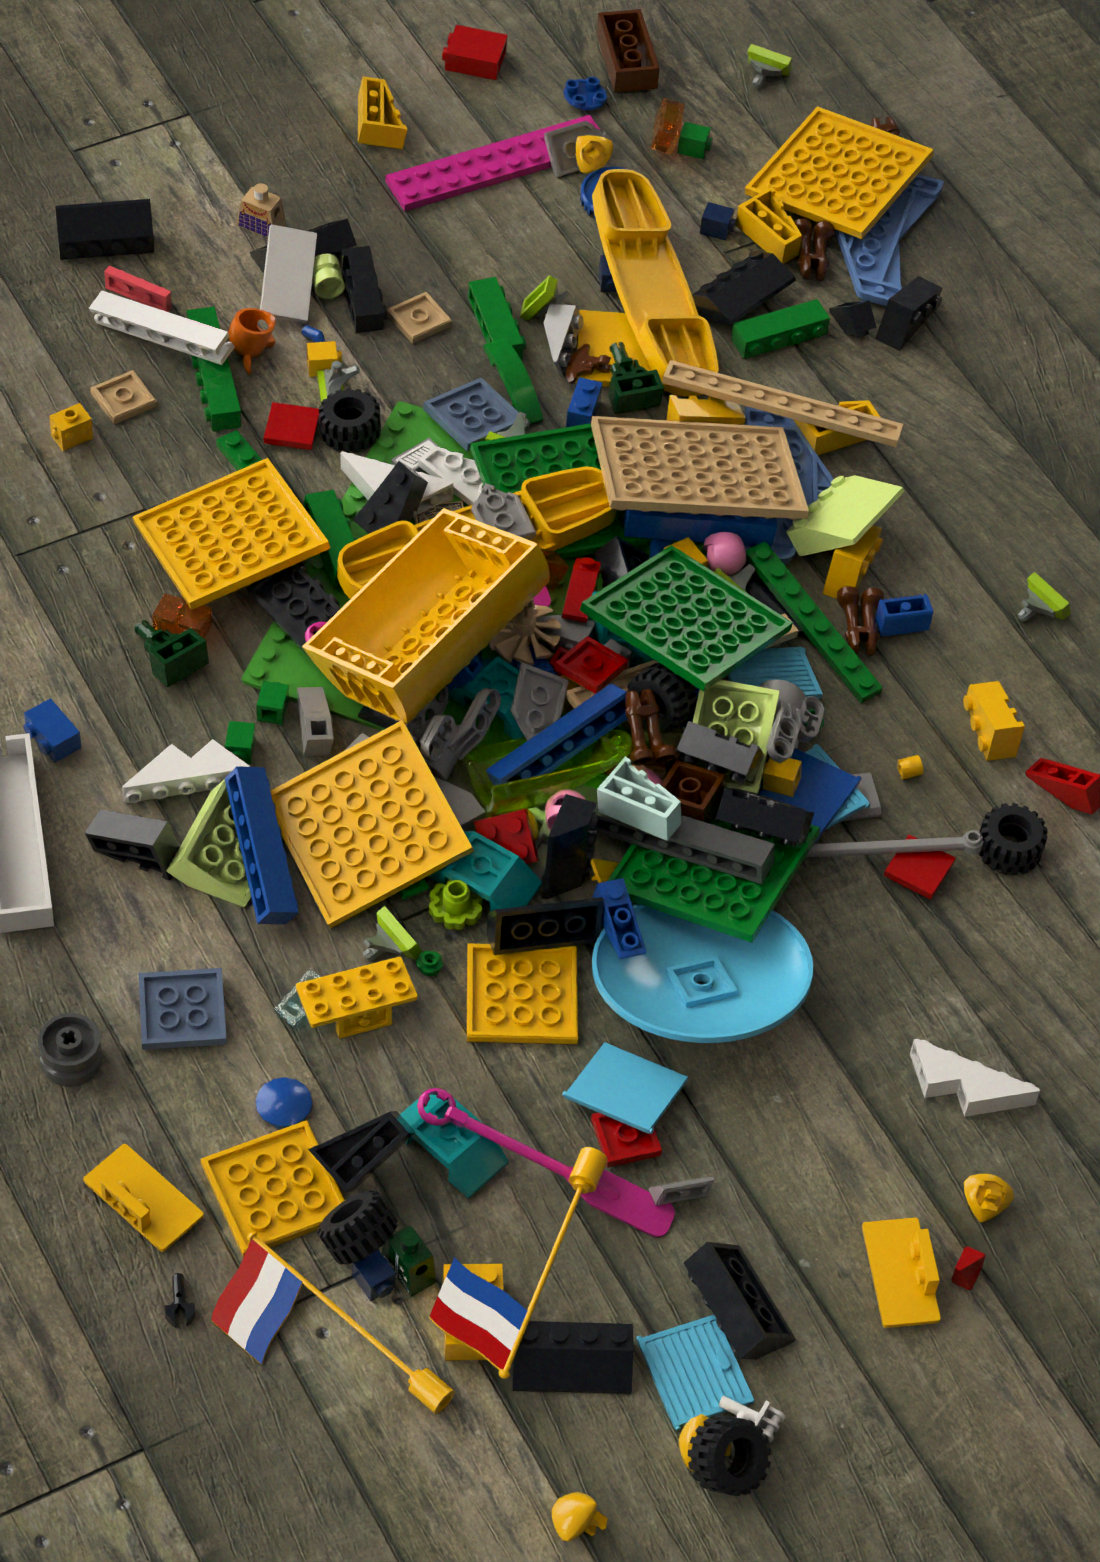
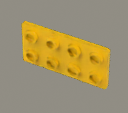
M401 957L296 984V991L310 1026L315 1028L335 1022L339 1039L392 1025V1007L418 999L417 992Z
M125 1143L83 1178L84 1183L161 1252H165L204 1217L203 1211Z
M916 1217L863 1222L862 1231L883 1327L893 1328L939 1323L941 1317L935 1293L940 1279L928 1229H921L919 1219Z

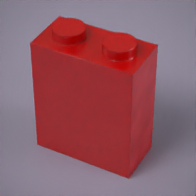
M456 24L454 32L449 33L448 47H444L442 53V60L445 61V70L497 80L507 52L508 35Z

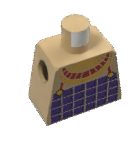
M259 183L251 187L242 198L237 226L268 238L270 225L286 227V219L282 199L277 195L269 193L267 185Z

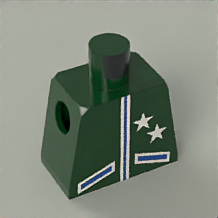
M407 1226L393 1234L384 1244L381 1254L392 1267L403 1287L413 1297L436 1283L433 1255L412 1226Z

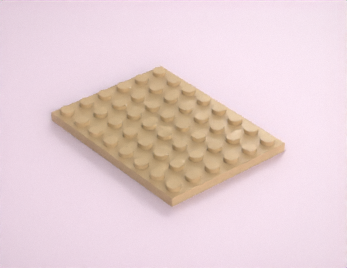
M592 416L591 427L610 509L641 510L644 512L664 511L667 513L683 512L695 515L701 513L715 514L717 516H756L768 519L788 518L797 520L808 518L809 509L783 427Z

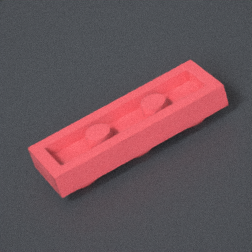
M108 266L104 271L106 289L169 312L172 308L171 291L112 266Z

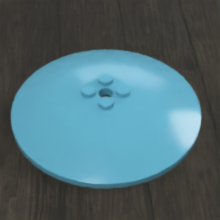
M635 904L632 907L647 951L646 954L619 959L604 929L600 933L593 949L592 974L600 995L612 1010L623 1019L647 1032L684 1042H731L769 1031L782 1024L800 1008L812 984L813 960L805 939L788 920L773 910L753 943L664 912Z

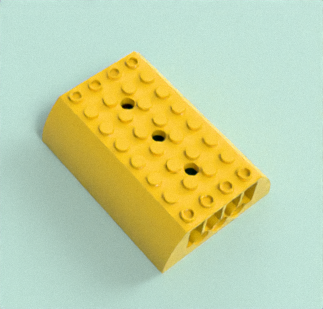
M443 508L302 647L320 671L345 697L397 721L403 720L405 725H407L549 583L550 572L547 561L538 543Z

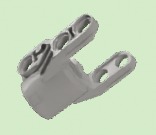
M767 680L760 687L779 690L780 694L766 748L771 759L778 763H783L792 756L794 748L797 749L799 741L803 743L808 742L818 734L824 714V706L818 698L813 696L806 697L803 691L791 682ZM807 704L813 707L815 715L807 710Z
M445 686L440 691L438 701L435 696L406 725L434 776L447 782L458 760H462L482 741L501 703L500 693L496 689L484 688L479 691L461 725H456L453 717L442 715L449 702V692L447 686ZM490 695V703L487 706V697ZM428 710V712H429L428 720H425V714H426V711ZM477 716H478V717H479V724H478V726H477V728H476L475 723H476V718H477Z

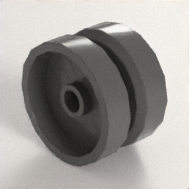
M64 1013L51 1018L42 1026L38 1035V1048L41 1068L47 1078L59 1085L79 1086L90 1081L98 1074L102 1065L100 1031L92 1020L87 1016L77 1013Z

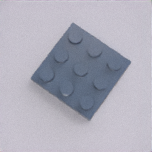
M482 378L427 400L423 404V410L466 451L470 450L471 443L485 441L489 431L494 433L507 431L513 425L519 413Z
M222 968L138 973L142 1050L227 1044Z

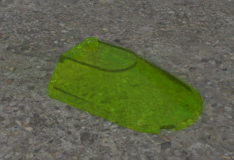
M614 728L550 773L494 786L486 769L527 742L525 737L473 748L464 757L476 800L489 817L546 805L548 799L558 791L576 789L619 764L625 756L628 757L632 751V739L625 731Z

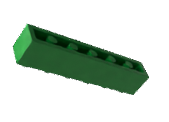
M215 306L186 310L187 319L220 329ZM191 355L192 367L198 370V372H195L197 387H202V390H199L201 404H206L204 408L205 421L210 422L212 431L241 428V409L228 358L220 365Z

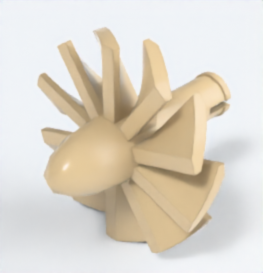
M532 599L488 644L492 651L496 650L508 663H511L514 658L521 663L534 665L529 645H533L537 659L550 658L553 653L536 639H543L555 648L560 642V636L544 634L540 630L543 628L561 630V624L555 618L542 623L536 622V619L553 612V610L547 606L535 605L534 599Z

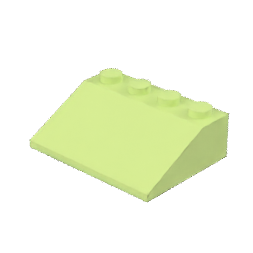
M856 475L845 478L844 476H839L831 481V486L818 495L819 498L815 502L808 505V518L793 520V525L786 533L799 556L854 545L905 490L900 486Z
M719 680L704 692L699 690L693 723L716 730L718 733L729 738L730 736L738 738L739 742L749 746L751 744L758 745L764 753L763 760L752 784L746 781L744 785L736 783L729 779V774L721 771V774L725 775V788L742 789L755 794L759 793L767 755L766 746L775 718L780 694L779 690L726 680ZM696 762L695 766L704 769L706 767V765L699 762Z
M224 779L211 790L166 872L191 888L245 907L251 898Z

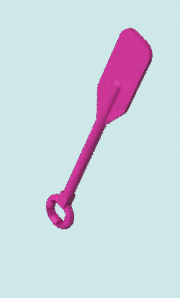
M430 1088L419 1097L417 1103L418 1113L428 1124L442 1126L451 1122L461 1128L463 1126L563 1176L569 1182V1177L574 1167H569L469 1117V1114L456 1108L454 1098L446 1090ZM430 1095H436V1098L448 1101L450 1107H448L443 1119H437L436 1115L430 1112L427 1114L424 1110V1107L427 1106L430 1100ZM606 1170L603 1171L594 1192L581 1194V1197L590 1206L652 1237H662L665 1235L675 1215L674 1207L671 1203L655 1205L650 1192Z

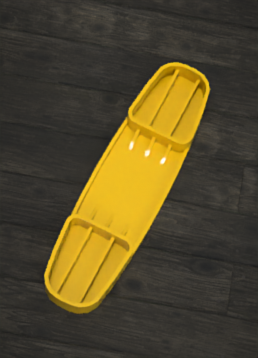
M628 169L607 170L601 174L592 194V200L606 260L628 321L651 370L657 369L664 389L667 392L684 397L703 395L663 383V376L670 360L716 373L719 370L710 325L705 318L698 315L685 275L667 235L671 228V221L653 186L644 175Z
M585 466L529 478L522 483L521 491L513 493L519 496L537 533L530 541L538 543L544 555L592 535L611 525L616 518L617 509H610L602 471L594 467ZM473 505L453 511L476 520L471 511ZM432 519L416 525L408 521H398L345 545L339 552L337 577L340 586L349 599L359 592Z

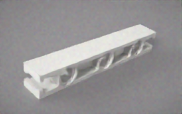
M101 291L89 307L92 313H98L94 316L97 324L220 365L225 362L234 349L232 342H226L230 337L227 331L105 291Z

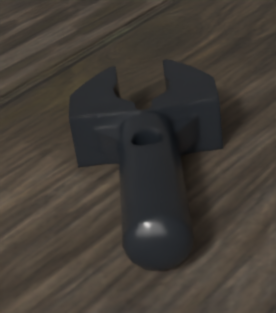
M175 1273L172 1275L173 1303L165 1305V1317L176 1328L175 1315L181 1309L185 1314L187 1327L195 1318V1304L185 1301L184 1276L182 1273Z

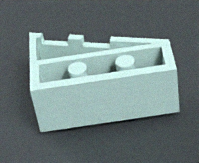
M626 756L597 789L598 812L666 841L669 840L681 825V801L659 783L654 784L649 780L647 773L643 770L639 771L632 766L631 760Z

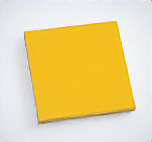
M579 310L580 315L583 317V327L578 332L577 350L584 344H589L590 350L588 354L590 356L599 357L607 355L611 357L609 364H614L615 361L609 348L613 343L618 345L619 342H623L629 358H632L633 362L637 359L641 367L647 371L651 370L634 335L626 313ZM611 368L607 373L594 369L592 374H582L576 379L575 385H577L578 379L581 377L602 382L603 387H609L612 378Z
M468 943L466 1042L578 1044L577 946L494 955L490 944Z
M307 1120L200 1159L204 1173L243 1257L250 1243L248 1241V1234L250 1232H257V1237L271 1248L318 1230L324 1218L336 1206L345 1201L336 1180L308 1150L319 1144Z

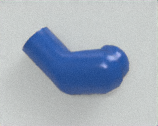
M309 325L303 327L302 335L313 340V342H325L322 331Z
M653 539L649 544L650 558L663 551L665 547L672 545L674 540Z

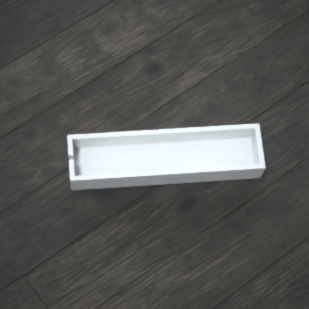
M29 733L5 736L8 756L2 757L0 741V933L54 926Z

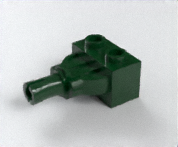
M619 342L618 345L613 343L609 350L615 363L611 366L612 378L607 396L614 413L619 414L660 406L664 386L657 369L647 371L639 365L637 359L633 362V359L629 358L623 342Z
M142 620V624L139 622L135 626V633L145 640L144 648L149 653L152 674L165 686L169 687L209 664L207 642L192 628L176 634L171 633L167 629L156 630L146 620Z

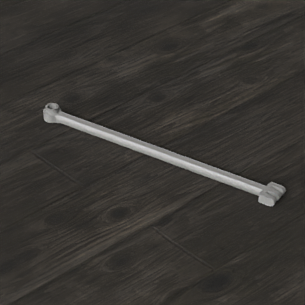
M971 830L965 833L963 837L813 844L805 858L950 850L965 851L972 855L982 851L984 841L983 836L978 831Z

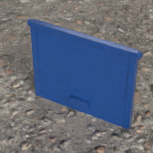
M794 748L790 758L802 761L801 779L794 796L791 797L765 789L759 795L815 812L811 824L820 827V835L816 839V843L859 785L862 778L860 776L855 777Z

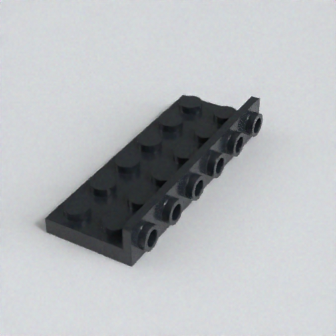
M301 562L258 580L246 588L247 594L306 655L307 653L302 646L306 643L305 633L307 628L317 622H328L341 609L337 599L331 593L329 595L326 594L320 581L316 577L312 579Z

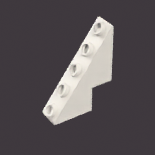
M340 452L341 470L367 500L370 499L395 466L353 453ZM417 472L428 484L417 512L414 511L413 519H415L416 515L441 503L452 501L454 483L445 478Z
M213 739L192 758L171 744L122 786L123 802L137 803L150 799H163L169 796L211 791L236 766H250Z
M914 1039L910 1056L924 1098L957 1093L964 1117L1036 1104L1040 1089L1034 1084L1015 1079L1005 1072H998L988 1068L978 1061H971L953 1051H946L926 1040Z

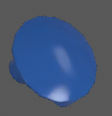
M596 77L566 81L564 97L569 104L582 110L599 109L606 104L608 98L606 90L599 84L600 81Z
M286 1077L273 1079L265 1083L258 1091L256 1109L263 1120L274 1125L276 1129L281 1130L303 1121L311 1112V1093L298 1080Z

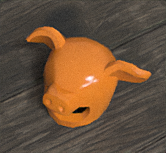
M245 308L238 311L229 326L228 332L230 336L228 341L233 343V351L243 356V366L248 375L251 374V359L259 356L265 348H272L275 344V339L272 335L276 324L275 317L270 312L256 308ZM260 319L268 324L267 330H263L258 326L257 323Z

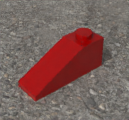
M588 557L576 558L562 618L587 623L589 616L581 612L580 607L583 601L591 597L594 591H597L601 562Z
M1040 758L1025 771L1029 779L1072 809L1093 815L1100 808V774Z

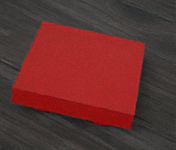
M272 402L263 438L264 444L312 450L319 422V408Z
M908 834L905 840L918 838ZM944 851L896 853L885 869L884 876L931 900L954 865L956 857Z

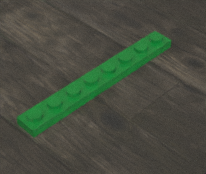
M764 541L746 550L747 562L755 568V572L860 704L880 694L883 687L767 542Z

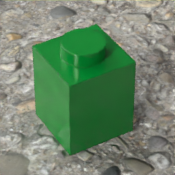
M684 122L679 135L677 153L703 159L706 150L710 151L712 147L711 128Z
M263 681L256 705L257 721L283 724L289 702V685Z
M229 721L225 748L246 764H252L255 745V723Z

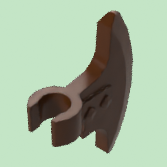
M584 344L571 356L567 364L566 377L568 383L574 384L578 376L592 374L594 369L602 373L609 372L612 364H609L611 357L607 355L599 357L590 356L588 354L590 345Z

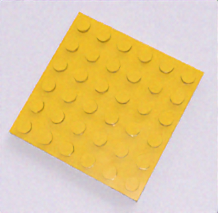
M817 106L747 184L745 194L754 197L773 187L778 201H782L785 210L818 223L828 221L833 225L834 229L863 239L934 156L933 149Z
M268 458L132 517L135 526L191 610L330 549L327 538Z
M403 720L270 791L272 801L276 807L275 814L278 826L281 829V835L330 929L474 851Z

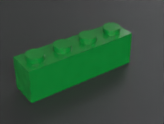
M496 277L469 281L468 300L486 344L506 338L522 360L523 350L526 349V341L523 335L520 336L517 319L512 317L510 302L505 300L504 287L499 285Z
M815 299L733 324L731 341L742 358L746 359L827 335L830 317L819 300Z
M334 489L305 494L303 507L329 541L330 549L321 552V558L333 587L340 586L337 577L339 552L345 545L357 540V538L353 537L351 533L350 520L345 518L342 501L337 499Z

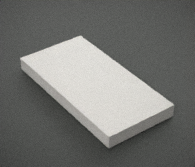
M270 225L260 310L270 312L278 319L307 323L317 233Z

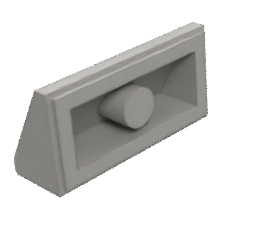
M713 1177L695 1178L649 1187V1192L655 1205H663L705 1197L715 1180Z

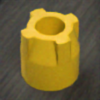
M919 755L898 760L897 769L902 780L923 775V764Z

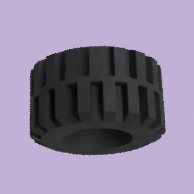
M346 388L345 391L340 389L335 394H329L327 399H323L321 402V406H319L320 433L327 446H334L336 451L344 450L347 453L350 451L360 452V449H368L369 445H374L376 439H379L381 435L380 406L374 396L370 397V393L361 392V389L351 390V388Z
M655 663L635 676L627 686L628 691H636L638 693L639 699L643 690H652L660 708L658 716L660 732L662 734L672 732L694 715L697 704L695 701L698 699L697 694L694 693V690H696L695 686L673 673L661 663ZM642 720V725H644L645 729L647 730L645 720Z
M1005 803L1001 804V808L993 807L991 812L986 813L982 821L979 833L983 836L984 843L982 851L978 853L979 856H983L982 861L985 864H990L992 870H1001V874L1006 875V872H1010L1011 875H1017L1018 872L1022 874L1028 873L1029 869L1033 870L1037 863L1040 862L1048 837L1047 827L1044 826L1045 821L1043 818H1038L1036 811H1029V807L1025 805L1019 807L1018 804L1012 803V806H1008ZM1002 836H1012L1019 839L1021 842H1011L1006 840Z
M372 1190L356 1194L336 1206L321 1222L317 1234L335 1261L340 1265H346L366 1258L383 1246L395 1232L398 1221L380 1194Z
M718 1415L714 1416L713 1419L708 1418L705 1420L704 1427L698 1426L695 1430L697 1436L691 1437L692 1450L688 1449V1456L692 1460L688 1464L691 1470H695L692 1475L694 1479L700 1481V1486L709 1489V1491L732 1496L747 1495L751 1493V1489L756 1490L760 1486L759 1480H765L767 1476L765 1470L770 1468L771 1464L768 1461V1456L771 1455V1448H767L766 1444L769 1443L767 1436L762 1435L764 1430L760 1426H756L755 1422L737 1417ZM732 1442L735 1454L731 1466L727 1469L725 1466V1452L728 1445Z

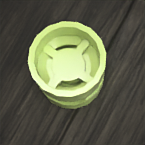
M332 254L316 256L314 258L312 279L317 296L324 299H332L339 296L345 289V283L337 257Z

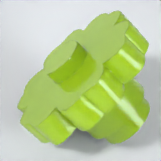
M449 879L446 885L438 883L430 892L429 914L434 922H444L446 929L462 930L465 924L474 925L482 915L483 898L470 891L461 880Z

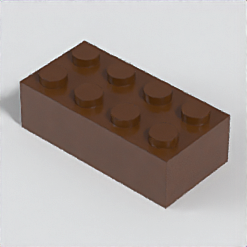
M641 9L598 13L596 34L614 93L657 89L660 68Z

